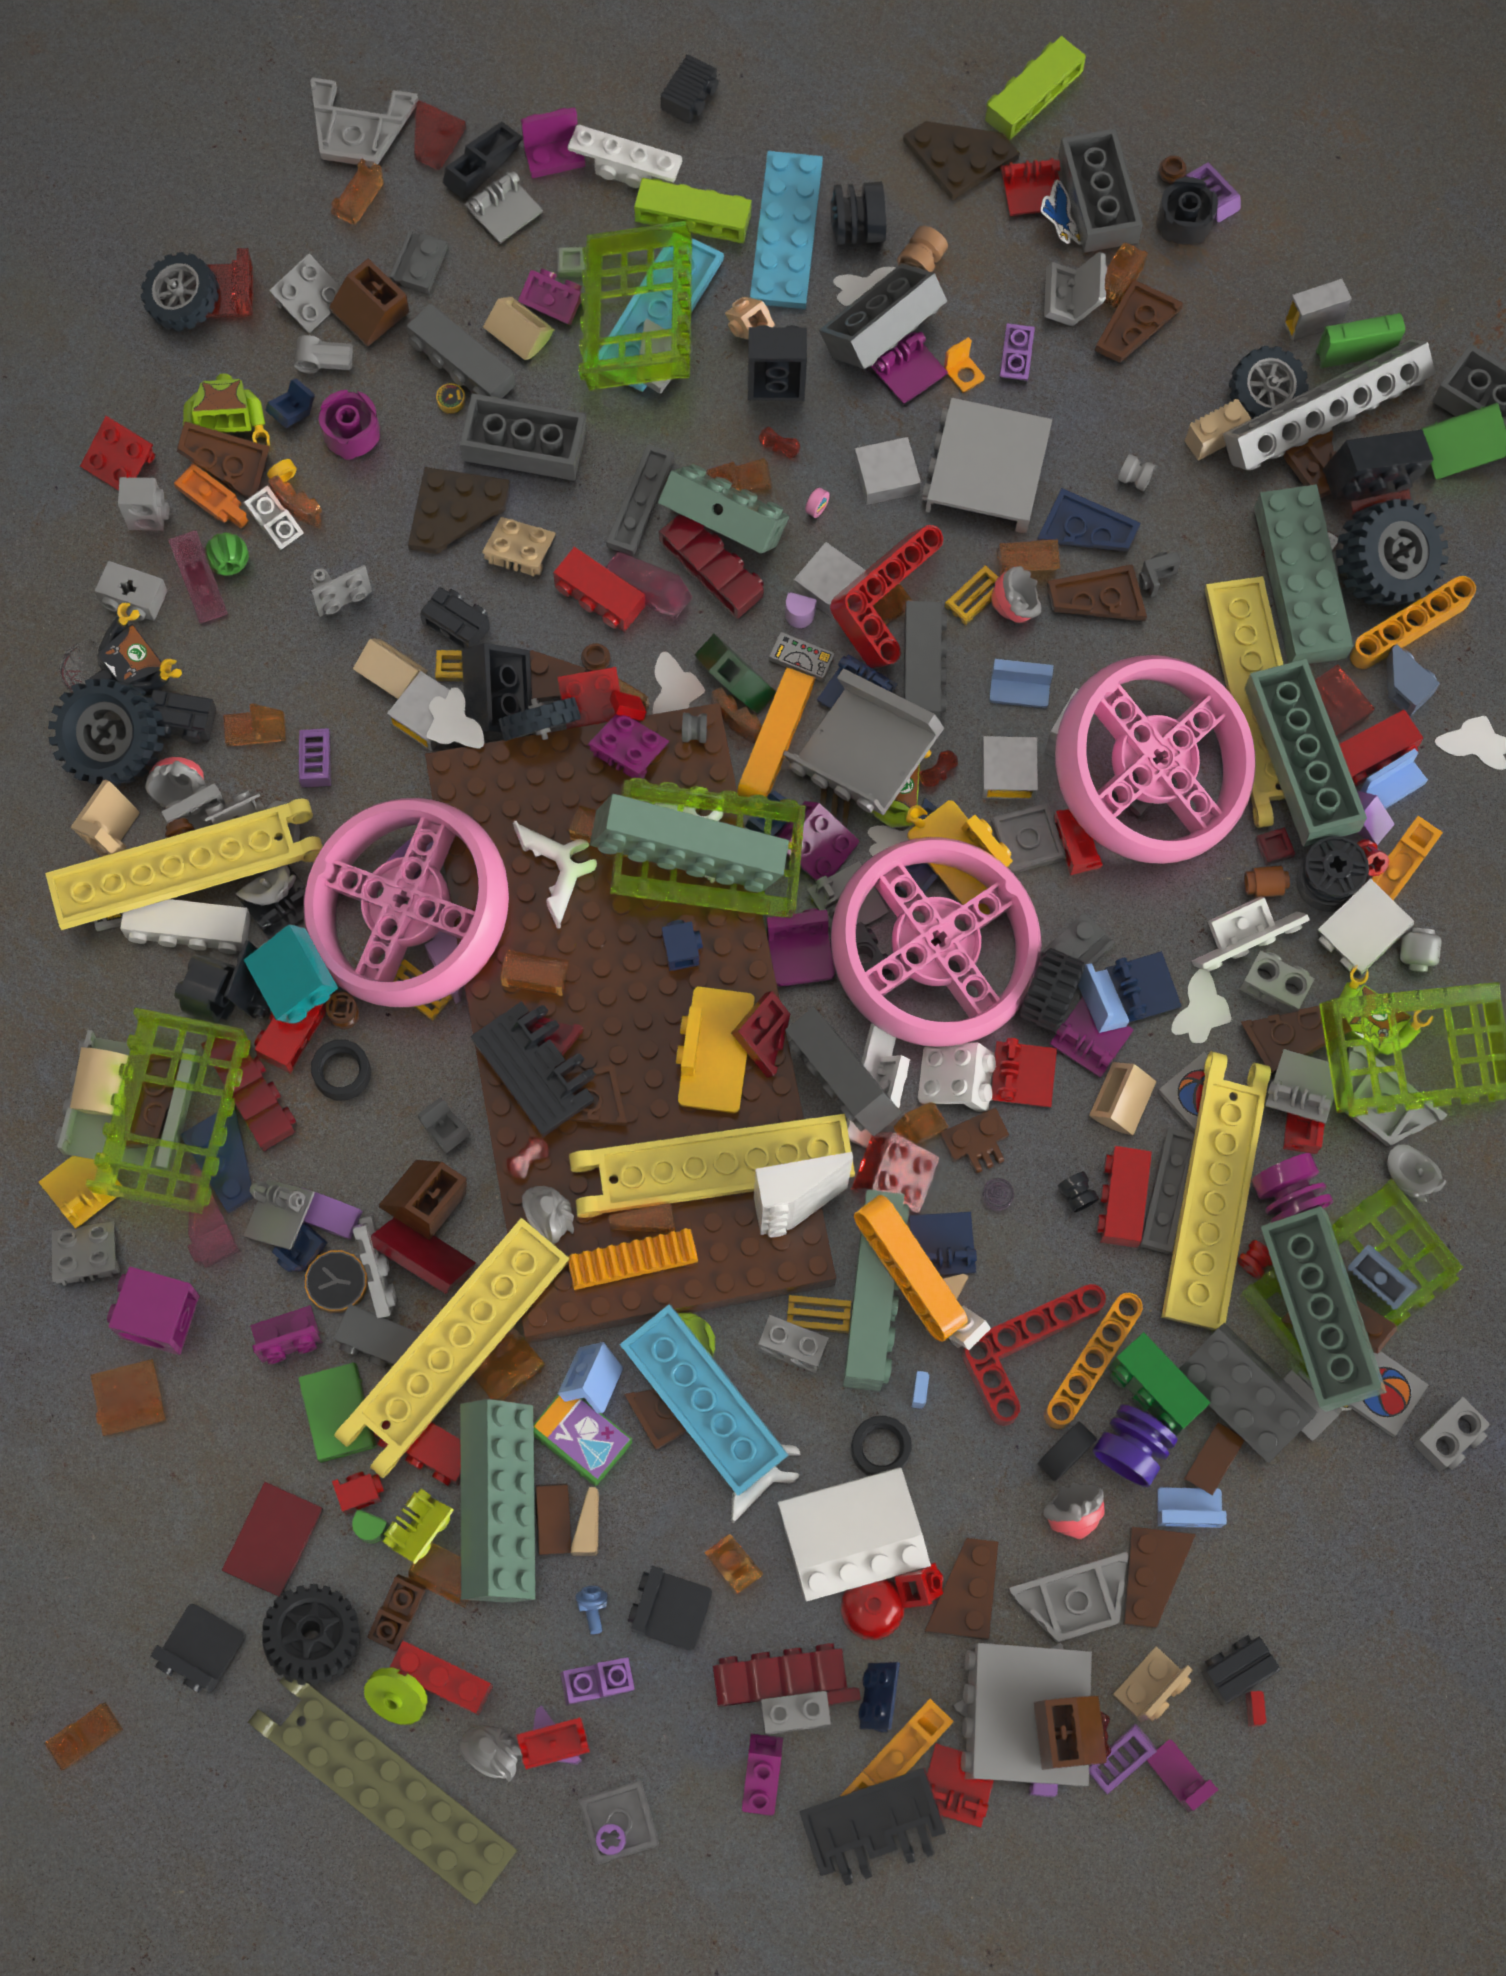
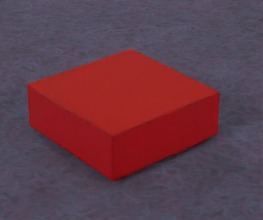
M613 690L610 701L616 715L628 716L632 719L643 721L647 711L641 698Z
M1250 1691L1246 1693L1248 1727L1265 1725L1267 1721L1264 1692Z

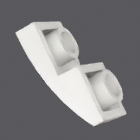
M268 485L243 502L247 510L279 550L304 534L289 511L283 508Z

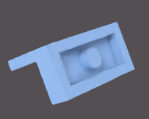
M995 659L992 669L989 701L997 704L1046 709L1049 702L1054 665Z
M1416 749L1411 750L1369 776L1360 791L1377 795L1386 809L1425 785L1427 778L1414 762L1418 755Z
M1091 963L1086 964L1078 986L1098 1032L1102 1033L1126 1027L1129 1019L1107 969L1095 972Z
M604 1342L579 1347L558 1394L564 1402L585 1398L597 1414L603 1413L622 1373L623 1366Z
M1160 1487L1157 1490L1158 1527L1222 1528L1227 1524L1226 1511H1222V1494L1220 1489H1216L1213 1495L1201 1488Z

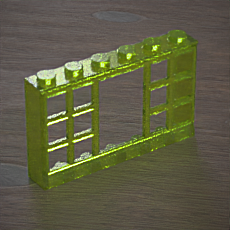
M686 221L587 235L586 247L582 249L586 270H582V282L585 287V293H581L584 316L580 317V326L583 333V339L579 341L580 353L583 357L582 363L578 365L580 379L585 380L589 391H592V389L675 378H690L692 237ZM673 246V260L654 263L655 248ZM647 250V264L628 266V252ZM621 253L620 268L602 270V256ZM673 268V282L653 285V270ZM647 271L646 286L627 288V274ZM621 275L620 289L601 292L602 277ZM672 289V328L600 338L601 299ZM672 336L671 351L652 353V338ZM645 339V354L625 357L626 342ZM619 343L618 358L599 360V345Z
M631 778L630 781H624L621 788V796L647 801L651 804L676 805L677 811L683 812L684 807L737 814L736 826L741 828L743 827L744 815L765 818L764 834L771 835L772 819L794 822L792 842H789L788 849H791L789 870L784 869L783 875L788 877L787 897L766 895L765 890L758 893L736 891V883L730 885V890L676 882L677 868L671 869L670 881L647 878L648 860L642 862L641 877L621 875L623 853L619 852L614 854L610 894L791 918L797 905L806 805H799L797 801L791 799H782L780 802L771 801L763 795L743 797L738 796V793L734 791L708 792L707 788L694 786L690 789L679 788L677 784L671 782H662L660 785L651 784L642 778Z
M1500 982L1333 998L1319 1004L1337 1113L1349 1112V1117L1368 1115V1110L1377 1109V1114L1396 1112V1107L1405 1106L1406 1111L1424 1109L1425 1103H1433V1108L1451 1106L1452 1100H1460L1461 1105L1480 1102L1479 1097H1488L1489 1102L1506 1100V1024L1501 1001ZM1478 1004H1483L1486 1026L1483 1027L1480 1025ZM1469 1005L1473 1028L1454 1029L1451 1007ZM1443 1008L1456 1088L1408 1093L1395 1013ZM1387 1014L1391 1036L1372 1038L1368 1016ZM1361 1016L1364 1039L1345 1041L1341 1018ZM1482 1033L1488 1034L1491 1055H1485ZM1474 1034L1478 1056L1459 1058L1456 1036ZM1392 1043L1396 1065L1377 1067L1373 1045ZM1365 1046L1369 1068L1350 1070L1346 1047ZM1492 1061L1496 1084H1490L1487 1062ZM1479 1063L1483 1085L1464 1087L1460 1065ZM1397 1072L1400 1094L1381 1096L1378 1074ZM1370 1075L1374 1097L1354 1099L1351 1077Z
M134 1007L133 1014L138 1020L135 1035L129 1034L127 1039V1046L130 1049L127 1064L121 1063L119 1068V1076L122 1078L119 1093H113L111 1097V1105L114 1108L111 1122H105L102 1133L106 1138L102 1153L97 1152L95 1155L94 1164L98 1168L94 1181L87 1179L86 1187L92 1193L202 1214L203 1206H208L210 1202L211 1188H209L211 1176H216L219 1168V1158L216 1157L219 1146L223 1147L226 1141L227 1128H224L227 1116L231 1117L234 1111L235 1099L232 1096L234 1088L239 1087L241 1084L243 1070L240 1069L242 1058H247L250 1040H248L242 1028ZM158 1026L179 1030L174 1051L153 1047ZM186 1032L208 1036L203 1056L181 1052ZM215 1037L236 1041L231 1062L209 1058ZM150 1054L172 1058L167 1078L145 1074ZM179 1059L200 1063L195 1084L174 1080ZM207 1065L229 1069L224 1090L202 1086ZM143 1081L221 1096L208 1149L129 1133ZM127 1140L149 1144L143 1166L122 1162ZM156 1146L177 1150L172 1171L150 1167ZM184 1151L206 1156L201 1177L179 1173ZM119 1168L141 1172L137 1189L115 1185ZM148 1174L170 1178L165 1195L144 1191ZM177 1180L198 1184L194 1201L173 1197Z
M1390 1179L1380 1190L1372 1196H1368L1348 1214L1341 1216L1331 1226L1338 1246L1348 1239L1360 1253L1364 1247L1354 1234L1371 1222L1385 1239L1374 1249L1380 1253L1390 1246L1404 1263L1398 1270L1403 1273L1409 1269L1422 1285V1288L1409 1297L1400 1308L1393 1309L1384 1316L1396 1324V1326H1399L1412 1316L1408 1311L1416 1304L1420 1308L1424 1307L1435 1298L1432 1292L1441 1286L1446 1290L1457 1282L1459 1278L1456 1274L1464 1267L1396 1183ZM1391 1206H1394L1407 1222L1405 1226L1393 1235H1390L1377 1219L1379 1215ZM1410 1229H1413L1427 1247L1409 1259L1396 1243V1240ZM1431 1252L1444 1267L1445 1271L1428 1282L1414 1264ZM1273 1267L1254 1284L1248 1285L1242 1294L1309 1377L1298 1341L1281 1321L1283 1317L1280 1319L1266 1302L1276 1292L1284 1300Z

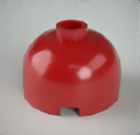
M884 1579L846 1590L841 1599L840 1612L845 1625L852 1634L863 1640L877 1641L890 1636L898 1629L904 1617L905 1608H902L897 1586L893 1581Z

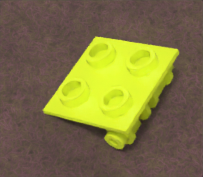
M420 1489L418 1493L414 1492L405 1504V1506L417 1514L416 1516L405 1508L401 1509L413 1521L409 1524L399 1516L395 1518L406 1526L407 1529L405 1530L393 1521L384 1533L386 1537L382 1541L392 1548L393 1551L415 1564L418 1559L423 1558L428 1553L431 1541L438 1532L443 1531L450 1522V1515L454 1511L451 1507L432 1498L423 1489Z

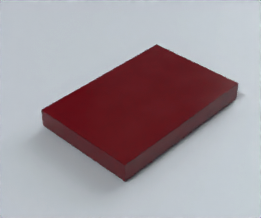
M394 1217L371 1235L373 1248L444 1294L448 1293L465 1278L476 1264L475 1261L433 1235L428 1240Z
M264 1482L221 1571L281 1598L321 1516L323 1508Z

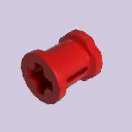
M1369 839L1357 842L1364 850L1368 859V875L1379 876L1384 873L1389 865L1388 856L1383 851H1379L1376 843Z

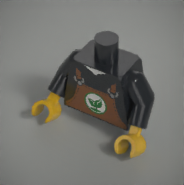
M122 603L117 609L119 617H116L107 629L98 648L97 658L101 671L91 676L90 679L100 680V678L127 682L133 684L132 687H139L146 692L144 695H152L154 689L159 690L169 682V677L179 678L182 675V670L176 668L171 672V666L177 661L173 659L161 661L133 623L128 625V621L136 620L139 617V611L133 610L130 616H128L126 610L130 603Z

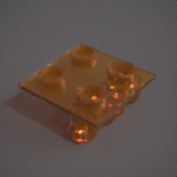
M513 1326L472 1376L486 1392L489 1399L504 1401L507 1396L513 1393V1389L516 1392L519 1390L517 1387L519 1384L522 1383L525 1386L527 1384L525 1382L526 1379L529 1380L537 1373L540 1374L542 1372L540 1369L545 1366V1363Z
M153 1359L90 1375L98 1410L95 1413L98 1425L101 1424L103 1436L166 1420Z

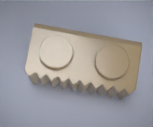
M1234 399L1233 402H1229L1228 405L1225 404L1219 410L1215 409L1209 415L1205 414V417H1200V420L1196 419L1195 423L1191 422L1185 443L1196 459L1201 460L1226 446L1223 433L1251 420V417L1240 401Z

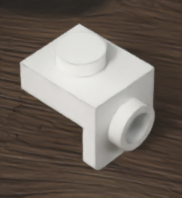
M962 1306L967 1316V1323L948 1338L957 1348L963 1346L970 1350L991 1328L984 1319L965 1306Z

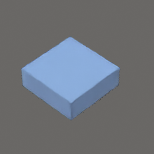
M917 1371L915 1375L911 1404L913 1408L922 1409L926 1404L929 1382L928 1372Z

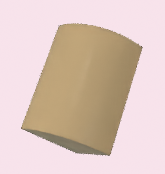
M513 297L498 298L483 326L485 330L524 360H528L536 355L554 332L552 327Z
M369 639L353 667L355 671L397 699L400 698L420 671L425 674L428 671L382 639Z
M81 1047L70 1108L86 1114L119 1116L130 1056L108 1050Z
M1112 1062L1089 1116L1112 1130L1134 1135L1157 1081L1135 1064Z

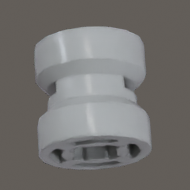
M1129 454L1121 469L1118 481L1125 484L1135 482L1137 489L1145 491L1156 465L1150 462L1142 465L1138 457Z

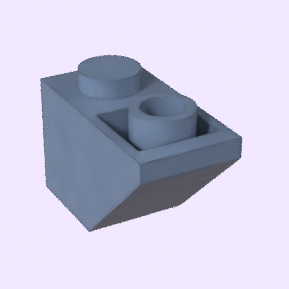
M1396 644L1386 659L1388 698L1401 710L1405 709L1409 717H1411L1433 696L1440 683L1430 670L1424 669L1415 661L1414 656L1408 650L1402 649Z

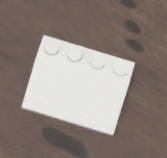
M852 1152L756 1169L754 1203L760 1234H768V1237H779L787 1234L786 1230L793 1229L847 1189L853 1161Z
M901 1467L778 1501L799 1585L806 1602L931 1566L922 1531Z

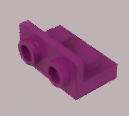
M541 268L539 273L530 270L518 302L571 325L581 299L586 300L587 294L580 292L582 286L566 279L565 284H562L555 280L556 274Z

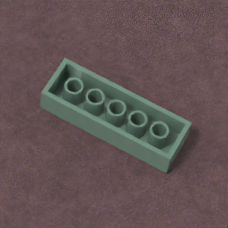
M1317 484L1260 492L1254 505L1288 663L1307 659L1308 664L1346 659L1353 648V641Z
M1307 659L1250 673L1244 689L1303 847L1313 845L1320 839L1329 836L1343 837L1360 832L1367 817Z
M614 793L596 810L590 846L598 847V850L602 853L628 855L630 860L637 862L652 861L663 869L679 868L686 870L688 875L694 877L709 876L716 878V882L731 885L736 883L744 885L746 890L752 892L766 890L784 875L789 840Z
M875 1190L866 1191L864 1206L878 1195H883L893 1204L905 1224L907 1223L909 1204H903L904 1194ZM860 1232L843 1387L881 1391L882 1384H888L891 1374L892 1359H888L886 1356L887 1352H892V1347L894 1346L896 1328L890 1327V1321L895 1322L899 1297L893 1296L894 1290L898 1291L899 1287L862 1232Z
M1320 1206L1261 1226L1319 1408L1327 1412L1387 1393L1327 1212Z
M492 1399L460 1404L461 1599L503 1603L534 1600L533 1405Z

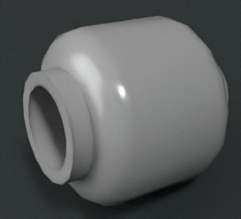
M1411 928V932L1405 933L1402 937L1400 960L1405 964H1410L1409 970L1428 972V966H1436L1439 963L1441 938L1435 935V930Z

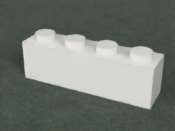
M168 899L123 912L120 929L124 936L133 943L145 944L146 941H156L165 947H176V944H182L199 951H204L208 947L217 948L222 953L236 954L237 951H242L245 941L248 940L251 916L248 909L243 907Z

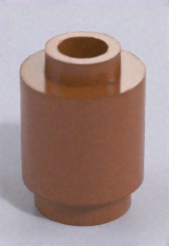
M1281 865L1252 868L1251 871H1245L1244 887L1246 895H1253L1255 898L1284 895L1285 889L1290 888L1289 872L1284 871Z

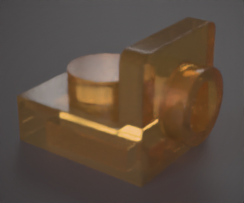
M930 1102L905 1113L894 1125V1130L897 1133L898 1139L910 1152L915 1150L921 1142L939 1135L949 1125L935 1103Z

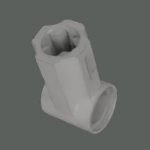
M311 335L299 336L296 344L294 367L304 373H315L319 371V368L350 370L353 360L352 344L322 342L319 338Z

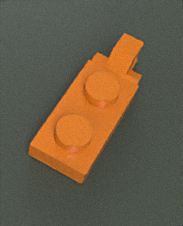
M194 463L173 483L178 491L217 520L225 523L229 519L241 529L249 521L246 517V512L239 508L242 504L237 499L236 494Z

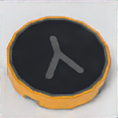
M333 1250L317 1256L310 1263L305 1274V1289L309 1299L319 1309L329 1313H344L349 1304L355 1306L363 1300L368 1288V1277L362 1262L353 1254L343 1250Z

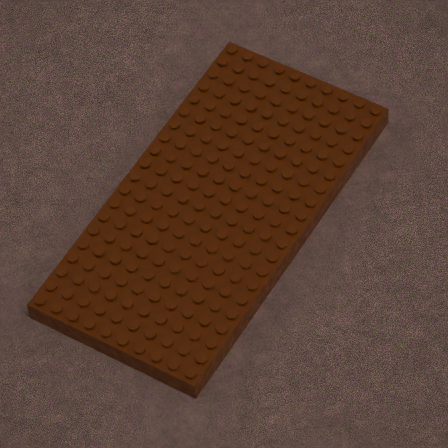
M719 703L646 715L643 721L635 720L669 740L664 749L645 768L647 773L641 781L638 779L633 780L630 776L623 773L624 767L620 771L616 770L617 762L611 767L602 759L594 757V752L590 751L588 743L608 722L548 732V739L545 740L542 739L541 735H530L507 741L501 740L484 743L483 747L479 749L467 746L425 754L432 799L461 810L473 818L486 831L500 853L507 875L509 904L501 939L485 966L465 985L473 1034L521 1001L529 1012L541 1005H545L549 1011L543 1018L554 1019L558 1023L568 1025H581L584 1031L563 1057L567 1061L580 1053L584 1061L570 1073L614 1064L627 1120V1126L567 1120L542 1137L475 1045L507 1234L521 1218L530 1225L522 1203V1196L525 1191L535 1186H547L557 1190L571 1204V1213L574 1215V1233L571 1234L567 1230L560 1237V1240L554 1244L567 1257L574 1253L581 1254L583 1251H594L596 1248L604 1249L609 1245L617 1246L623 1242L631 1243L636 1239L653 1238L659 1234L666 1235L672 1231L680 1232L682 1229L687 1228L691 1229L698 1258L697 1263L574 1290L569 1264L567 1263L522 1316L527 1344L646 1322L669 1304L677 1313H694L833 1287L836 1283V1274L822 1207L793 1229L786 1230L787 1234L779 1237H768V1234H760L754 1203V1191L608 1212L589 1218L577 1216L575 1200L586 1196L603 1195L599 1167L586 1172L571 1171L569 1154L573 1152L804 1120L786 1031L784 1032L783 1049L777 1052L774 1066L778 1067V1070L774 1076L766 1077L747 1054L741 1103L738 1112L728 1113L683 1107L678 1103L681 1064H676L678 1045L684 1046L686 1035L680 1034L682 1016L689 1015L694 989L696 987H706L751 993L755 998L754 1005L766 992L773 991L779 999L758 892L748 891L744 888V885L736 883L726 885L718 883L716 880L710 883V880L705 878V876L694 877L688 875L686 870L679 868L663 869L652 861L637 862L630 860L628 855L621 853L606 854L600 852L598 847L590 846L596 810L612 793L647 803L685 805L695 794L704 792L707 794V797L695 810L698 815L708 816L720 806L723 810V816L719 822L745 828ZM683 713H690L692 716L707 713L706 743H700L698 740L682 742ZM516 820L518 824L562 845L577 839L586 840L589 846L572 855L571 860L575 863H583L592 859L597 861V867L594 871L577 878L561 922V928L556 927L553 917H551L552 914L548 910L549 907H547V898L551 897L549 887L556 884L560 873L559 868L554 860L543 855L535 857L532 850L523 851L513 826ZM455 835L444 861L451 903L475 911L479 890L476 864L467 845ZM461 916L455 920L454 927L461 922ZM675 920H684L685 923L692 921L694 931H700L703 945L702 949H698V966L669 971L662 939V927ZM457 938L458 945L460 944L462 939ZM612 1176L609 1181L615 1184L618 1182V1178Z

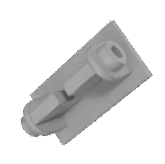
M249 789L233 795L234 801L225 805L219 802L205 809L206 814L200 816V819L209 821L210 824L207 826L231 820L236 815L237 817H242L263 811L265 808L261 801H255V798L259 797L260 794L254 791L250 793Z

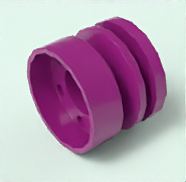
M1310 1153L1297 1155L1277 1163L1252 1178L1251 1182L1259 1199L1274 1197L1276 1200L1265 1209L1266 1214L1271 1215L1282 1212L1272 1218L1271 1223L1320 1206L1325 1209L1334 1202L1330 1194L1317 1196L1327 1188L1325 1183L1309 1184V1181L1319 1173Z

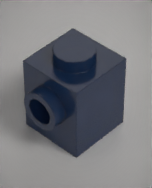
M675 920L662 927V939L669 971L698 966V949H702L703 945L700 931H694L692 921L685 923L684 920Z

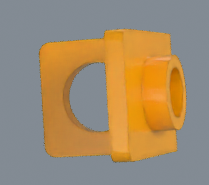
M969 337L947 350L944 368L948 372L947 375L962 393L967 392L985 379L984 374L969 357L971 339ZM962 369H969L974 373V378L969 382H964L959 379L958 372Z

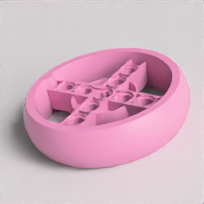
M1145 655L1122 659L1104 667L1090 677L1075 693L1063 714L1055 748V766L1060 790L1065 803L1079 825L1088 835L1108 850L1122 857L1144 863L1165 864L1180 862L1201 855L1227 836L1241 818L1251 796L1255 780L1256 760L1254 742L1246 717L1237 701L1223 684L1205 670L1186 661L1168 656ZM1133 680L1157 681L1177 689L1191 699L1194 704L1176 720L1163 715L1145 716L1122 688L1121 684ZM1115 707L1120 710L1121 718L1116 715ZM1093 713H1095L1116 740L1112 751V766L1115 776L1098 791L1095 790L1091 780L1086 756L1087 733ZM1193 717L1198 721V728L1193 723ZM1212 729H1214L1218 739L1223 761L1222 786L1217 803L1212 800L1196 780L1200 763L1199 750L1196 743ZM1134 730L1140 735V742L1134 737ZM1173 735L1177 737L1179 746L1175 745ZM1133 772L1138 776V784L1133 780ZM1172 777L1177 781V788L1172 784ZM1112 790L1118 795V803L1112 798ZM1135 799L1146 803H1167L1191 834L1174 840L1153 839L1131 830L1116 817ZM1191 800L1195 803L1196 811L1192 810L1190 806Z
M401 798L381 802L362 810L344 822L331 835L318 853L305 888V929L335 983L351 995L369 1003L388 1007L406 1008L432 1003L447 997L466 985L480 972L494 953L501 939L508 914L509 890L506 870L500 853L489 835L473 818L461 810L439 801L424 798ZM418 825L404 857L387 861L373 873L352 866L361 853L379 838L397 829ZM455 835L467 845L476 864L479 890L475 911L451 903L448 885L440 873ZM433 841L432 848L426 851L428 844ZM421 869L420 876L414 879L416 872ZM358 878L356 886L351 888L353 881ZM384 887L382 895L377 898L378 891ZM339 893L361 901L363 918L372 932L356 969L353 968L344 956L337 937L335 914ZM435 907L433 915L428 917L430 909ZM461 916V922L454 927L455 920ZM397 925L396 932L390 936L392 928ZM439 931L462 939L455 950L433 969L411 979L393 982L407 947L423 944L433 938ZM385 953V959L378 964L380 956Z
M924 837L903 841L884 849L866 861L853 874L843 889L835 908L831 930V951L837 976L844 991L859 1012L871 1023L891 1036L909 1043L930 1047H948L976 1041L996 1031L1008 1022L1022 1006L1041 960L1042 944L1039 921L1034 905L1022 883L996 857L979 847L959 840L942 837ZM921 863L946 865L973 876L988 889L964 905L944 897L927 898L905 866ZM875 886L896 915L897 920L892 932L893 954L865 972L857 951L856 923L865 897ZM895 887L904 888L907 897H899L895 893ZM978 903L986 904L990 909V914H983L978 908ZM912 912H921L925 922H917L913 918ZM1006 912L1014 933L1016 954L1010 981L1001 996L998 997L977 968L976 963L981 950L980 929ZM959 919L963 921L966 925V931L958 930L954 920ZM938 938L941 943L934 946L931 941ZM912 952L916 954L919 963H910L907 960L906 953ZM948 961H956L960 966V972L952 971L948 966ZM882 969L891 970L894 973L895 980H886L882 975ZM909 978L928 986L946 985L969 1018L951 1022L921 1019L897 1008L884 995ZM966 986H974L978 991V997L970 996L966 991Z

